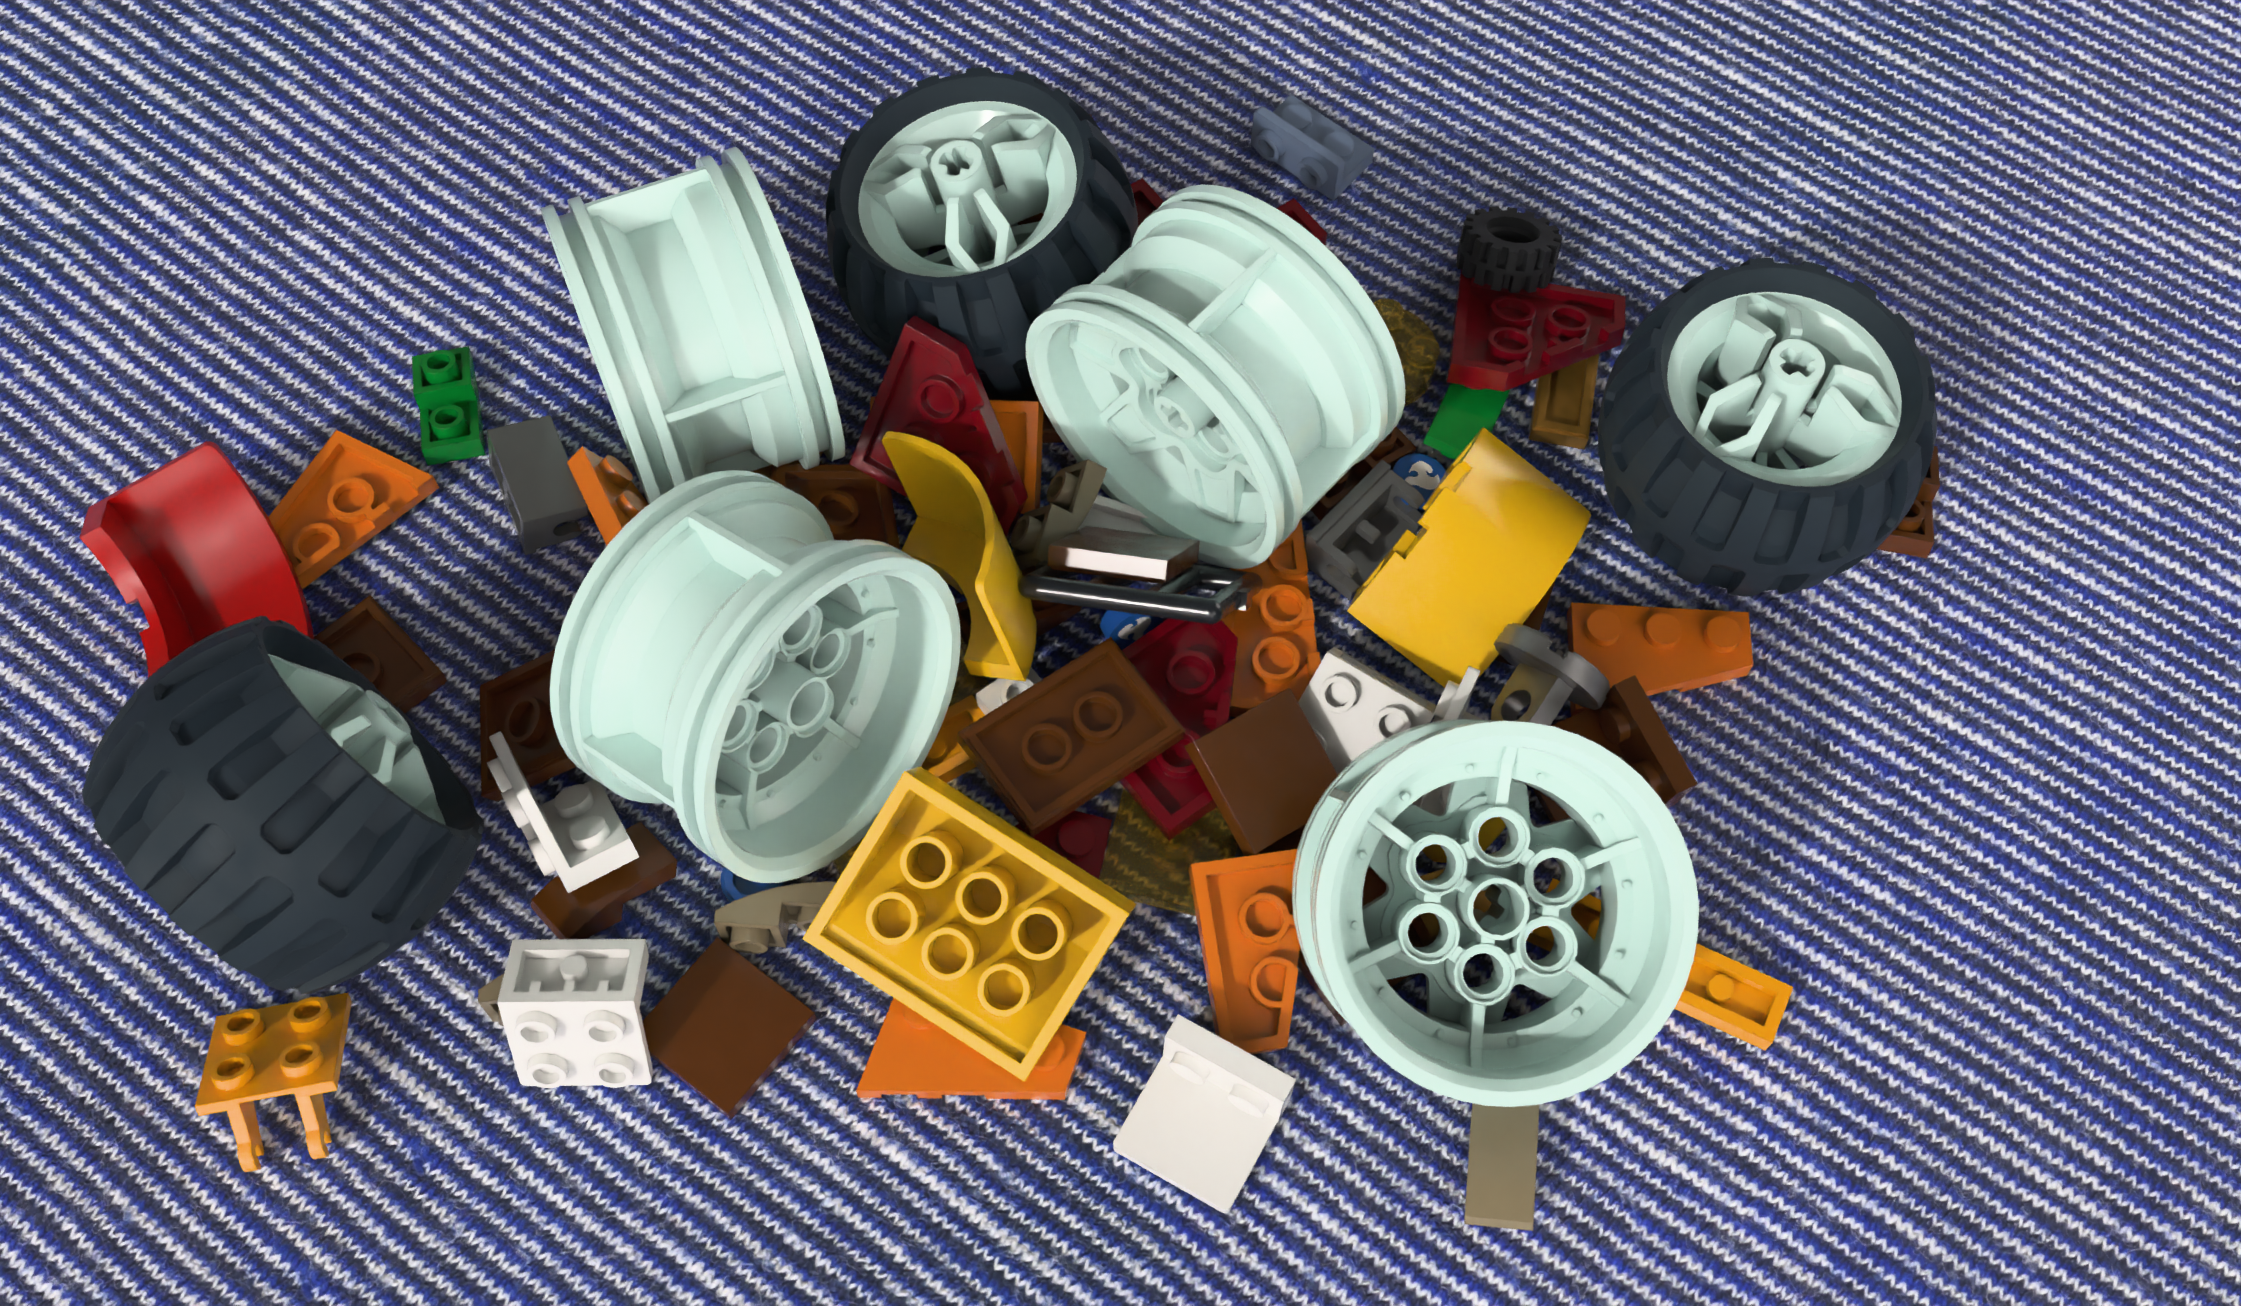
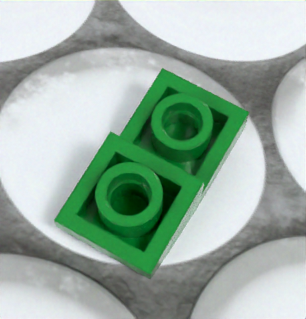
M469 346L450 350H436L428 354L412 356L413 394L420 410L421 450L427 465L486 455L478 387Z
M1450 383L1423 444L1455 460L1483 427L1492 432L1510 389L1504 392L1492 389L1475 390L1467 388L1462 384Z

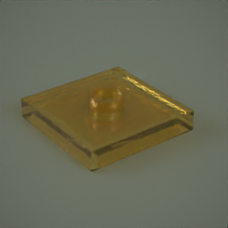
M1124 788L1099 880L1134 902L1196 916L1188 871L1189 866L1193 863L1235 858L1238 843L1218 807L1168 841Z

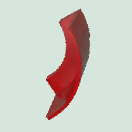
M206 441L88 507L79 538L110 575L126 604H134L139 601L150 626L140 632L147 659L148 678L185 649L207 636L258 616H266L270 621L282 620L293 625L299 632L314 639L306 599L284 545L256 496L216 443Z

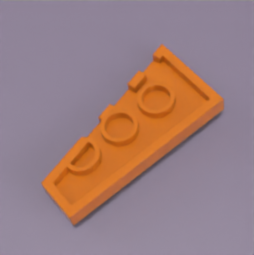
M1300 519L1297 528L1264 562L1251 568L1232 569L1258 574L1262 579V589L1252 597L1251 608L1246 611L1234 610L1222 619L1238 638L1230 717H1237L1288 688L1291 689L1298 702L1321 663L1315 637L1313 600L1310 599L1307 578L1308 564L1304 547L1302 519Z

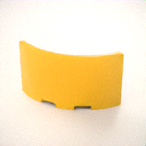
M1484 427L1447 468L1441 481L1422 507L1425 512L1417 522L1422 526L1419 533L1415 535L1407 529L1379 565L1359 587L1347 609V612L1444 688L1449 680L1460 685L1469 666L1481 671L1479 677L1499 655L1494 646V642L1499 634L1502 633L1508 624L1517 623L1523 625L1570 558L1591 518V513L1587 508Z
M887 431L882 439V444L917 514L916 521L901 551L929 565L940 574L945 582L966 597L970 609L971 632L963 661L970 675L1026 682L1036 646V618L1032 611L1031 599L1023 597L1018 590V583L1023 575L981 482L962 460L940 445L917 436Z

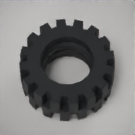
M1489 207V211L1482 208L1477 209L1474 214L1469 213L1464 221L1456 265L1458 269H1462V275L1466 278L1474 277V283L1480 286L1489 284L1491 285V290L1501 291L1502 288H1505L1510 293H1520V289H1524L1528 293L1536 292L1537 287L1544 289L1552 281L1560 252L1562 234H1559V229L1556 225L1549 226L1550 221L1544 217L1537 219L1534 217L1535 213L1529 211L1520 213L1517 212V208L1507 207V210H1501L1499 207Z

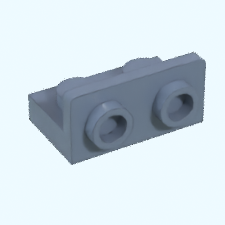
M1292 94L1273 112L1261 106L1253 115L1250 146L1255 148L1264 159L1276 162L1297 176L1305 186L1318 190L1333 201L1373 161L1375 150L1373 147Z

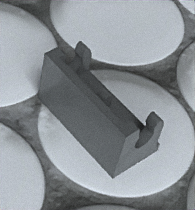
M548 415L488 429L489 464L524 554H532L536 552V549L562 543L579 536L582 533L579 524L572 521L588 516L587 504L567 464L568 457L551 416ZM564 522H572V523H567V524H565V525H563V526H558V527H556L557 525H559V524H561V523H564Z
M1381 460L1307 534L1304 547L1306 549L1308 568L1351 601L1359 587L1379 565L1407 529L1416 534L1422 528L1417 523L1422 514L1416 509L1425 502V499L1417 489L1393 472L1388 463ZM1401 498L1404 499L1409 505L1405 504L1401 500Z

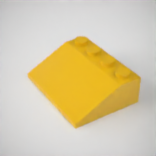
M919 766L904 771L802 939L1025 1082L1137 903Z

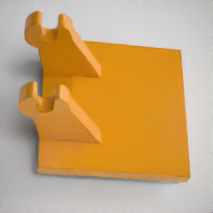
M349 993L326 997H308L298 1002L259 1009H242L231 1014L216 1016L195 1108L199 1116L227 1111L237 1142L239 1163L244 1172L261 1170V1164L257 1156L264 1155L254 1101L294 1093L306 1130V1141L310 1156L314 1160L329 1157L326 1144L331 1143V1132L327 1120L323 1093L337 1091L352 1004Z

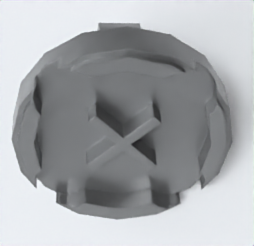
M1517 623L1508 624L1495 640L1494 646L1497 652L1516 669L1492 707L1491 720L1531 722L1550 726L1566 700L1589 709H1599L1606 700V694L1610 690L1609 681L1595 666L1576 652L1571 653L1567 650L1562 657L1563 652L1557 649L1554 652L1549 649L1553 641L1546 634ZM1530 704L1527 712L1521 718L1516 720L1520 711L1525 706Z

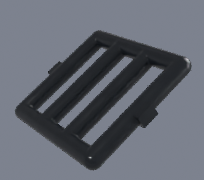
M1045 560L1037 563L1036 570L1023 576L1018 583L1020 594L1027 599L1204 624H1216L1234 610H1248L1252 607V597L1262 589V579L1256 573L1194 564L1166 583L1156 584L1148 590L1129 588V586L1138 581L1106 576H1097L1088 582L1071 580L1082 573L1051 569L1050 566H1047L1048 561ZM1195 589L1217 591V593L1209 598L1187 595Z

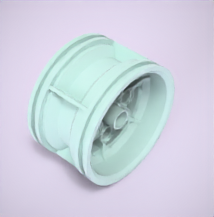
M737 147L722 151V165L719 166L712 156L707 155L696 159V169L585 204L580 196L568 199L570 213L561 216L557 215L553 205L540 208L582 329L648 504L684 482L713 472L726 470L751 472L771 464L778 467L796 460L800 462L805 470L819 466V452L823 451L830 461L845 456L844 433L837 401L806 300L765 195L748 161Z
M1202 184L1189 186L1171 195L1139 225L1133 237L1132 246L1114 261L1105 273L1102 272L1090 284L1072 287L1064 292L1034 320L1026 338V360L1035 392L1054 429L1076 460L1081 462L1089 459L1106 467L1107 471L1101 485L1103 491L1112 499L1127 504L1148 517L1141 518L1140 522L1154 533L1161 536L1200 540L1198 559L1224 568L1246 569L1264 562L1297 528L1300 519L1354 464L1365 459L1392 432L1401 419L1405 406V379L1395 343L1377 308L1350 271L1314 235L1280 210L1249 194L1218 185Z
M726 470L702 475L674 487L643 508L610 541L581 583L563 622L551 668L550 708L553 725L566 755L579 769L615 794L628 800L641 803H666L674 808L679 822L691 842L707 856L719 862L737 876L759 883H779L794 880L831 863L865 837L904 771L921 767L944 721L956 682L961 647L958 609L947 583L929 565L885 542L875 540H834L828 523L814 504L780 483L764 475L744 470Z
M1444 720L1412 727L1376 743L1345 767L1324 791L1303 830L1293 869L1292 907L1298 942L1305 962L1316 984L1327 1000L1372 1051L1394 1070L1414 1083L1437 1094L1463 1102L1502 1107L1538 1105L1580 1093L1608 1079L1642 1052L1662 1029L1684 990L1694 960L1699 922L1697 883L1688 849L1672 814L1642 776L1621 758L1595 742L1553 726L1515 721ZM1451 783L1446 807L1441 815L1436 816L1412 804L1428 792ZM1527 785L1551 798L1571 818L1538 827L1533 826L1530 819ZM1499 817L1507 827L1508 837L1506 843L1499 851L1486 854L1478 841L1480 827L1490 818ZM1438 844L1444 850L1447 857L1446 867L1438 878L1430 881L1422 880L1416 871V858L1419 852L1426 846ZM1553 857L1560 865V882L1552 891L1540 894L1534 886V870L1544 859ZM1369 866L1385 882L1386 891L1383 895L1362 907L1364 881ZM1601 886V914L1596 937L1593 940L1573 918L1571 908L1594 889ZM1481 890H1486L1485 897L1492 902L1490 908L1485 913L1478 909L1473 910V903ZM1434 913L1439 923L1438 936L1428 946L1420 948L1412 946L1408 937L1410 923L1419 914ZM1548 926L1554 936L1553 948L1545 958L1531 960L1526 952V940L1535 928ZM1477 954H1489L1493 963L1491 977L1485 984L1479 987H1468L1463 979V969L1466 962ZM1416 973L1425 974L1427 1013L1403 1000L1386 980ZM1518 984L1525 985L1551 998L1543 1006L1528 1014L1501 1022L1511 991Z

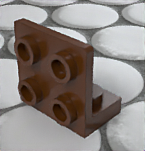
M1635 675L1614 684L1606 694V700L1599 709H1587L1551 725L1595 742L1621 758L1652 787L1667 809L1673 807L1698 785ZM1532 788L1551 823L1571 818L1551 798Z

